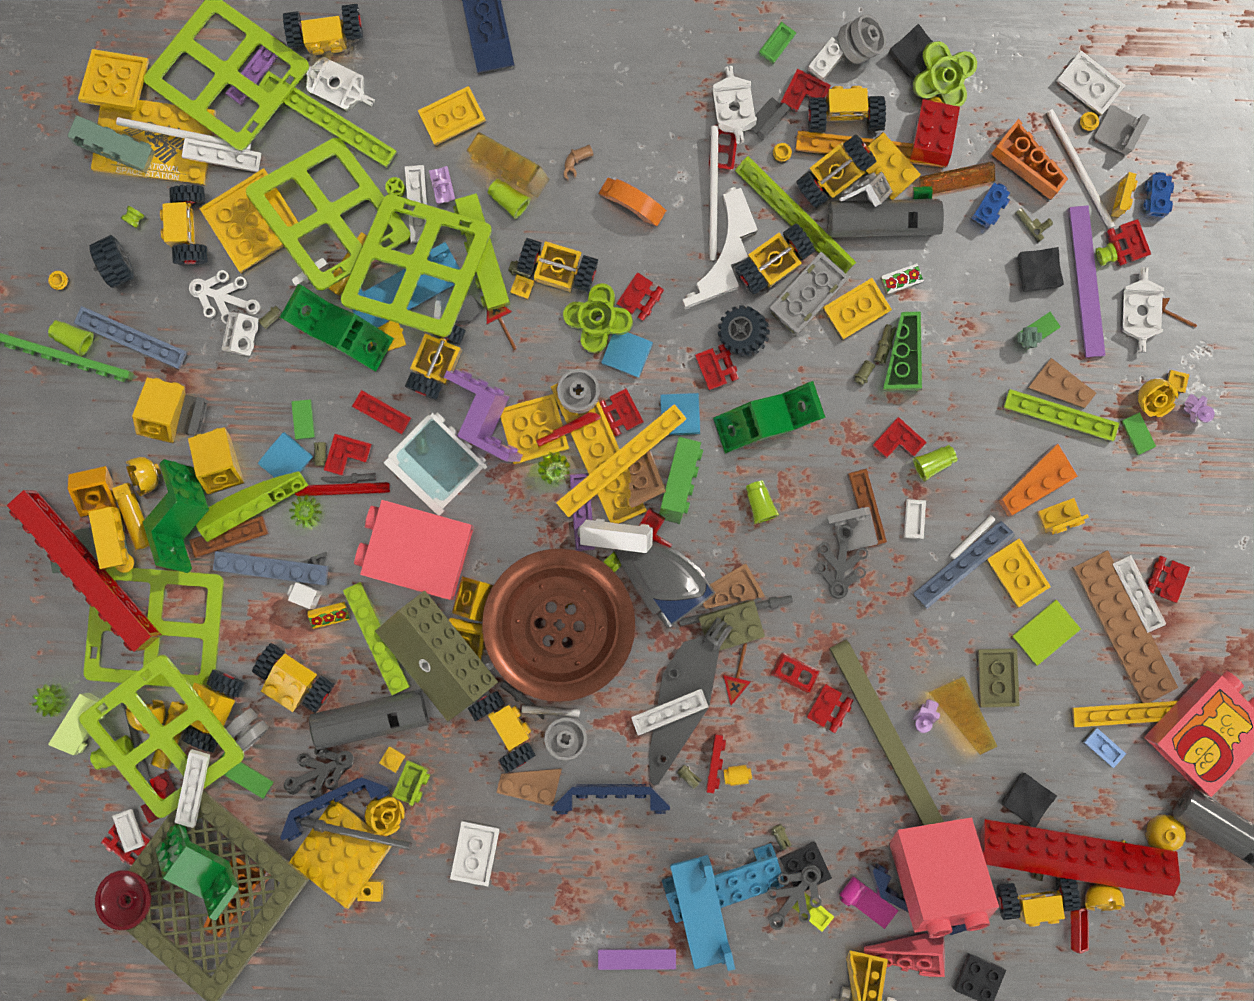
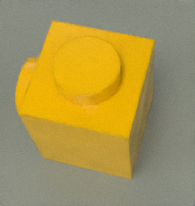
M369 879L357 896V901L381 902L383 900L384 879Z

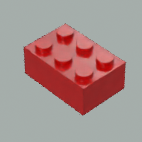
M922 100L911 150V160L948 166L952 155L960 106Z

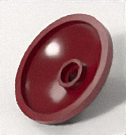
M128 870L116 871L106 876L99 884L95 895L97 915L106 926L115 930H128L136 927L145 919L151 906V892L147 882L139 874ZM128 897L131 898L130 903L127 902Z

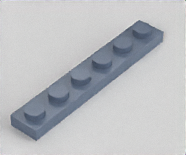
M82 306L74 321L75 325L179 370L187 355V352Z
M1000 521L913 593L914 596L928 609L1015 536L1014 532Z
M215 551L213 570L327 585L329 566Z

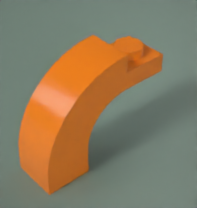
M607 178L598 193L602 197L626 207L644 222L654 226H658L667 211L654 199L619 179Z

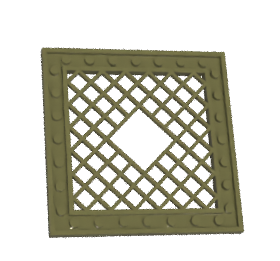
M203 789L198 812L200 816L197 817V819L203 818V829L195 830L194 827L191 828V831H187V834H191L192 843L196 844L195 833L204 832L205 843L196 845L205 846V849L210 851L209 845L218 844L219 855L217 856L221 858L232 856L233 867L231 868L234 872L238 888L239 883L248 882L249 893L240 894L238 889L235 893L236 895L233 896V898H236L237 909L228 910L227 905L221 913L225 916V925L217 926L216 921L212 919V927L204 928L203 916H208V913L189 914L188 892L182 888L174 889V884L170 882V890L162 891L161 880L165 879L160 877L156 847L167 837L169 828L176 824L177 809L169 814L128 870L139 874L147 884L150 881H157V892H151V895H158L159 906H151L147 919L145 918L139 925L126 931L205 1001H220L309 881V878ZM207 821L210 824H212L214 828H208ZM217 830L218 841L209 842L208 831ZM221 833L228 838V840H222ZM231 842L232 853L223 854L222 843ZM235 845L243 852H236ZM245 854L246 865L237 866L236 855ZM249 857L252 858L257 864L250 865ZM259 866L260 878L251 879L250 868ZM246 868L247 879L238 880L237 869ZM156 869V878L148 879ZM264 870L271 876L264 877ZM274 879L275 890L266 891L265 880ZM261 880V892L253 893L252 881ZM183 891L184 902L176 903L175 892ZM273 893L267 901L266 894ZM162 894H171V904L163 905ZM262 894L263 906L254 907L253 895ZM249 896L250 907L241 908L240 897ZM130 897L127 898L128 903L131 902ZM184 905L185 916L177 917L176 906ZM172 907L173 918L164 919L163 908ZM159 908L160 920L151 921L150 910ZM261 909L255 917L254 910ZM250 910L251 922L242 923L241 911ZM237 912L238 923L229 924L228 913ZM199 917V928L191 929L190 918ZM186 919L187 930L178 931L177 920ZM173 921L174 932L165 933L164 922ZM160 922L161 931L158 930L152 923ZM243 925H249L243 933ZM239 926V937L231 938L230 927ZM226 928L227 939L218 940L217 929ZM213 929L214 941L205 942L204 931ZM200 931L201 942L192 943L191 932ZM187 933L188 944L179 945L178 934ZM174 935L175 944L166 936ZM231 941H237V943L232 948ZM227 942L228 953L219 954L218 943ZM206 944H214L215 955L206 956ZM201 945L202 957L193 958L192 946ZM188 947L189 956L180 948ZM224 956H226V958H225V959L223 960V962L220 964V959H219V957H224ZM215 958L216 969L207 970V959ZM202 959L203 968L200 967L194 960Z

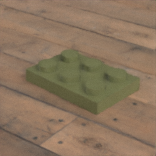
M754 599L698 616L704 636L717 617L721 619V622H726L727 627L729 625L733 627L721 645L720 651L765 637Z
M1017 648L977 649L980 707L1020 706Z

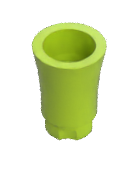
M499 178L488 188L487 193L492 196V199L508 211L514 219L522 215L531 201L530 197L520 193Z
M55 320L48 330L50 338L71 349L81 357L88 352L94 338L92 332L76 328L58 320Z
M950 445L913 458L915 469L920 478L925 482L958 461L956 452Z
M763 480L746 486L754 524L774 519L780 515Z
M127 735L115 741L125 754L134 749L133 743ZM101 748L91 752L90 760L96 770L114 765Z

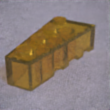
M480 132L477 133L467 149L471 156L470 160L474 163L485 165V168L490 172L498 173L506 181L516 184L519 188L537 198L550 180L541 166Z
M960 675L928 690L930 695L939 703V706L980 755L998 747L964 675Z

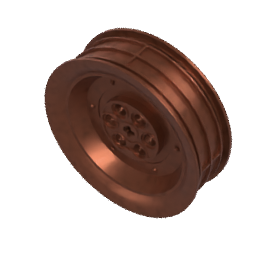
M546 549L529 554L516 561L495 582L484 607L483 639L494 667L514 688L541 700L555 702L572 701L589 696L602 689L622 669L634 642L635 614L631 598L624 584L613 570L602 561L576 550ZM554 602L557 605L554 613H549L546 610L547 603ZM569 603L576 606V612L572 615L567 614L565 611V607ZM537 618H543L546 621L544 628L538 629L535 626ZM558 619L565 623V627L561 631L557 630L558 628L554 626ZM576 621L584 623V630L582 632L574 630L573 625ZM546 635L553 637L554 643L552 646L544 645L543 638ZM565 637L572 638L573 645L571 648L563 646L562 640Z

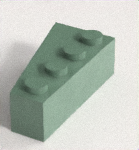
M77 115L67 136L78 147L147 173L155 154L150 144L140 141V143L136 142L126 134L120 135L111 128L102 127L91 120Z

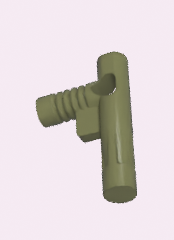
M1022 208L1016 212L1038 242L1044 239L1041 233L1053 225L1050 218L1042 224L1037 218L1032 221ZM1034 230H1039V234L1036 235Z

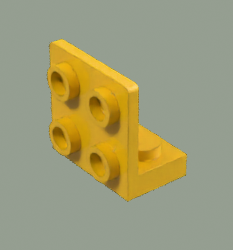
M1075 498L1037 511L1045 533L1051 532L1052 535L1066 531V526L1068 525L1070 528L1085 523L1084 519L1089 518L1088 514H1080Z

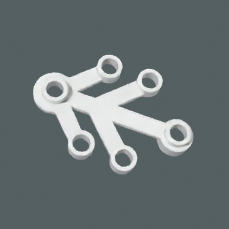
M220 270L216 276L206 281L194 279L189 285L190 293L200 299L204 308L203 313L207 318H213L216 315V310L210 305L207 295L215 299L222 314L221 320L225 324H227L225 316L229 315L225 302L244 308L252 316L258 315L261 311V305L256 300L245 301L228 295V293L237 289H244L247 286V281L243 277H237L233 283L218 290L210 288L219 282L225 283L229 280V274L224 270ZM225 273L226 278L221 280L220 275ZM239 280H244L242 286H238ZM197 285H201L200 291L195 290ZM250 304H255L254 310L249 309ZM208 309L213 310L211 315H207Z

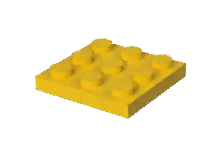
M92 49L78 96L79 102L136 111L144 83V75L149 65L148 58Z
M554 394L504 408L500 417L508 445L516 447L518 449L517 452L523 455L520 462H513L514 465L569 450L565 435L541 447H538L536 443L537 439L553 433V430L563 426Z

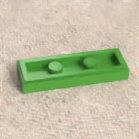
M240 762L224 774L262 799L265 798L274 781L243 762Z

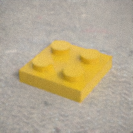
M1128 172L1119 181L1110 216L1118 218L1125 214L1127 210H1130L1133 199L1130 198L1131 193L1135 191L1138 183L1135 180L1137 174Z

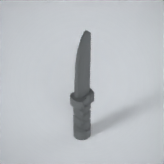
M352 473L351 476L321 477V480L329 483H358L376 480V473L358 475L357 473Z
M505 680L500 685L502 689L515 697L514 699L517 702L520 700L525 705L536 706L523 695L524 693L518 692L517 689ZM537 714L541 719L545 718L543 714Z

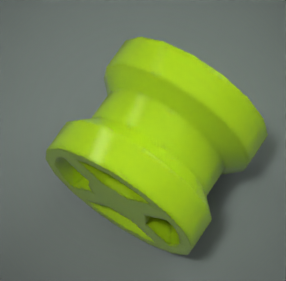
M392 177L386 182L385 189L388 194L403 197L406 188L400 178Z
M128 205L126 214L122 215L120 219L137 229L139 221L145 215Z
M1110 243L1104 248L1098 247L1095 249L1096 258L1101 266L1106 265L1110 261H1117V253L1113 244Z
M615 551L603 561L614 573L622 566Z

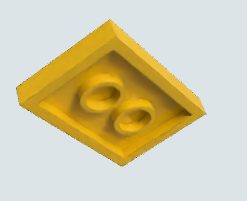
M469 86L418 110L435 146L486 121Z
M884 132L867 146L875 156L876 163L869 167L866 172L868 174L883 172L893 191L889 195L891 200H894L921 175Z
M870 278L823 307L842 340L892 311L873 278Z
M1020 538L987 559L1017 608L1051 587Z

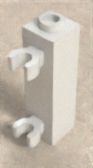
M596 519V521L585 520L578 528L580 545L647 553L652 547V528L646 524L634 526L605 522V519Z

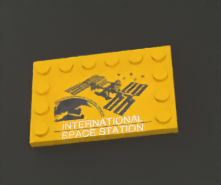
M139 100L136 111L100 106L98 125L111 128L120 135L126 134L136 142L140 143V141L150 144L155 154L147 173L93 153L92 171L205 186L208 163L182 158L185 138L116 125V121L119 117L210 136L213 135V132L174 104ZM207 109V112L215 117L216 111Z

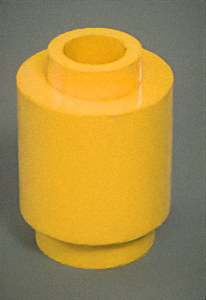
M738 765L724 769L725 784H730V786L749 784V780H752L751 768H747V765Z

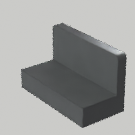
M771 97L756 113V125L751 130L764 140L788 114L790 107L785 103L781 105Z
M185 395L176 431L192 436L200 434L208 400L198 396Z

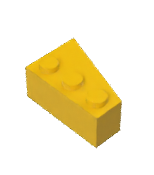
M108 507L89 511L99 568L108 569L127 565L129 556L125 548V535L120 508Z
M849 950L846 962L853 1001H882L888 959Z

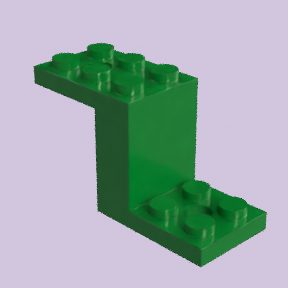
M300 284L296 286L279 317L317 341L350 356L375 372L394 340L393 337L358 315L329 303ZM307 305L306 313L302 314V308ZM372 342V348L367 350L368 344Z
M811 381L782 394L750 401L713 417L726 454L757 441L787 434L826 417L814 382ZM802 402L805 403V406H806L805 410H804V408L802 407Z
M163 459L159 465L168 492L145 518L143 526L155 565L189 573L192 566L185 547L184 538L209 511L201 484L196 478L194 467Z
M177 823L169 828L167 837L157 845L156 856L163 879L202 898L209 918L216 921L239 889L229 861L190 842L185 826Z

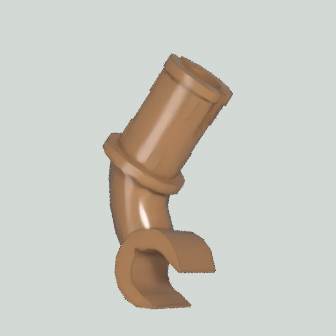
M590 145L576 150L571 149L565 161V170L563 171L565 180H569L567 176L568 171L573 173L574 178L576 177L575 163L577 164L578 161L593 156Z

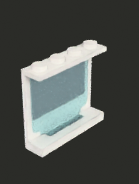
M430 412L383 460V463L440 516L444 512L443 508L482 468L486 469L487 466L484 464L486 459L479 453L475 455L470 450L472 446L466 440L461 441L457 437L458 432L452 426L448 428L443 424L445 419L438 412L435 415Z

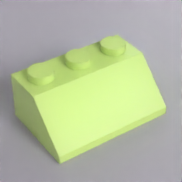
M91 693L79 694L48 745L71 755L82 753L88 745L86 741L91 735L80 723L79 717L100 699ZM103 703L97 709L103 713L107 710V706ZM107 713L104 716H102L99 720H103Z

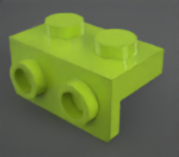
M407 760L392 797L407 802L411 806L415 802L419 803L423 792H420L423 784H427L430 774H428L429 768Z

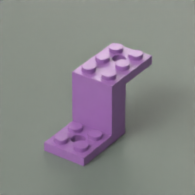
M447 370L444 378L476 394L457 436L506 462H520L523 455L517 452L518 449L512 445L505 446L501 444L502 440L492 436L509 396L504 394L505 391L496 386L494 388L488 386L487 381L480 378L475 379L472 377L473 374L465 370Z

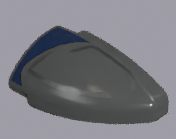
M652 541V547L647 553L615 549L625 572L652 614L659 612L657 615L667 629L715 594V591L704 578L705 574L699 567L680 552L668 546Z

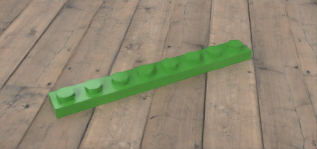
M0 333V342L5 343L4 347L13 350L16 347L23 348L22 352L34 355V352L41 354V358L52 361V358L60 359L59 363L67 366L73 363L78 365V369L89 371L90 368L96 370L95 374L107 377V374L114 375L115 380L125 382L126 379L132 381L134 373Z

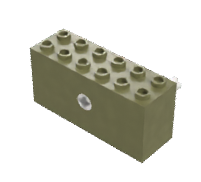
M423 591L399 609L375 630L447 722L498 683L490 672L494 667L489 657L484 661L479 659L426 591Z

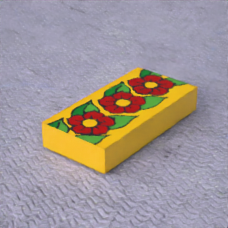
M345 602L307 611L313 629L350 620V614Z

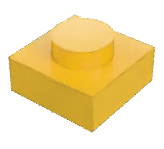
M516 274L510 293L528 300L535 281Z
M1169 370L1167 381L1179 393H1185L1190 374Z
M389 746L379 763L396 773L406 755Z

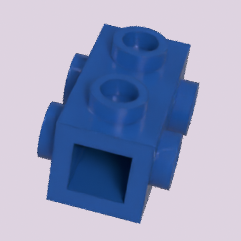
M1156 172L1146 180L1145 191H1147V199L1145 198L1143 203V209L1146 210L1145 216L1165 217L1172 211L1173 202L1170 201L1174 190L1172 176H1166V173Z
M993 183L971 219L986 228L990 224L995 225L1000 217L997 214L1000 208L1005 209L1010 201L1007 198L1010 194L1007 191V187L1000 183Z

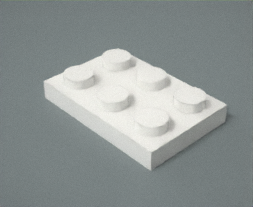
M1083 51L1078 53L1056 81L1100 116L1126 86Z
M466 821L461 822L450 879L489 886L500 828Z

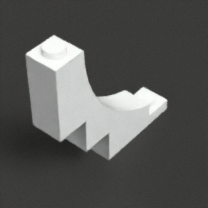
M736 187L726 190V194H723L722 199L727 215V237L723 251L709 273L697 283L696 287L699 293L692 292L685 295V299L682 301L684 309L737 290L739 287L732 267L748 258L741 239L754 235L758 231L741 188L736 189Z

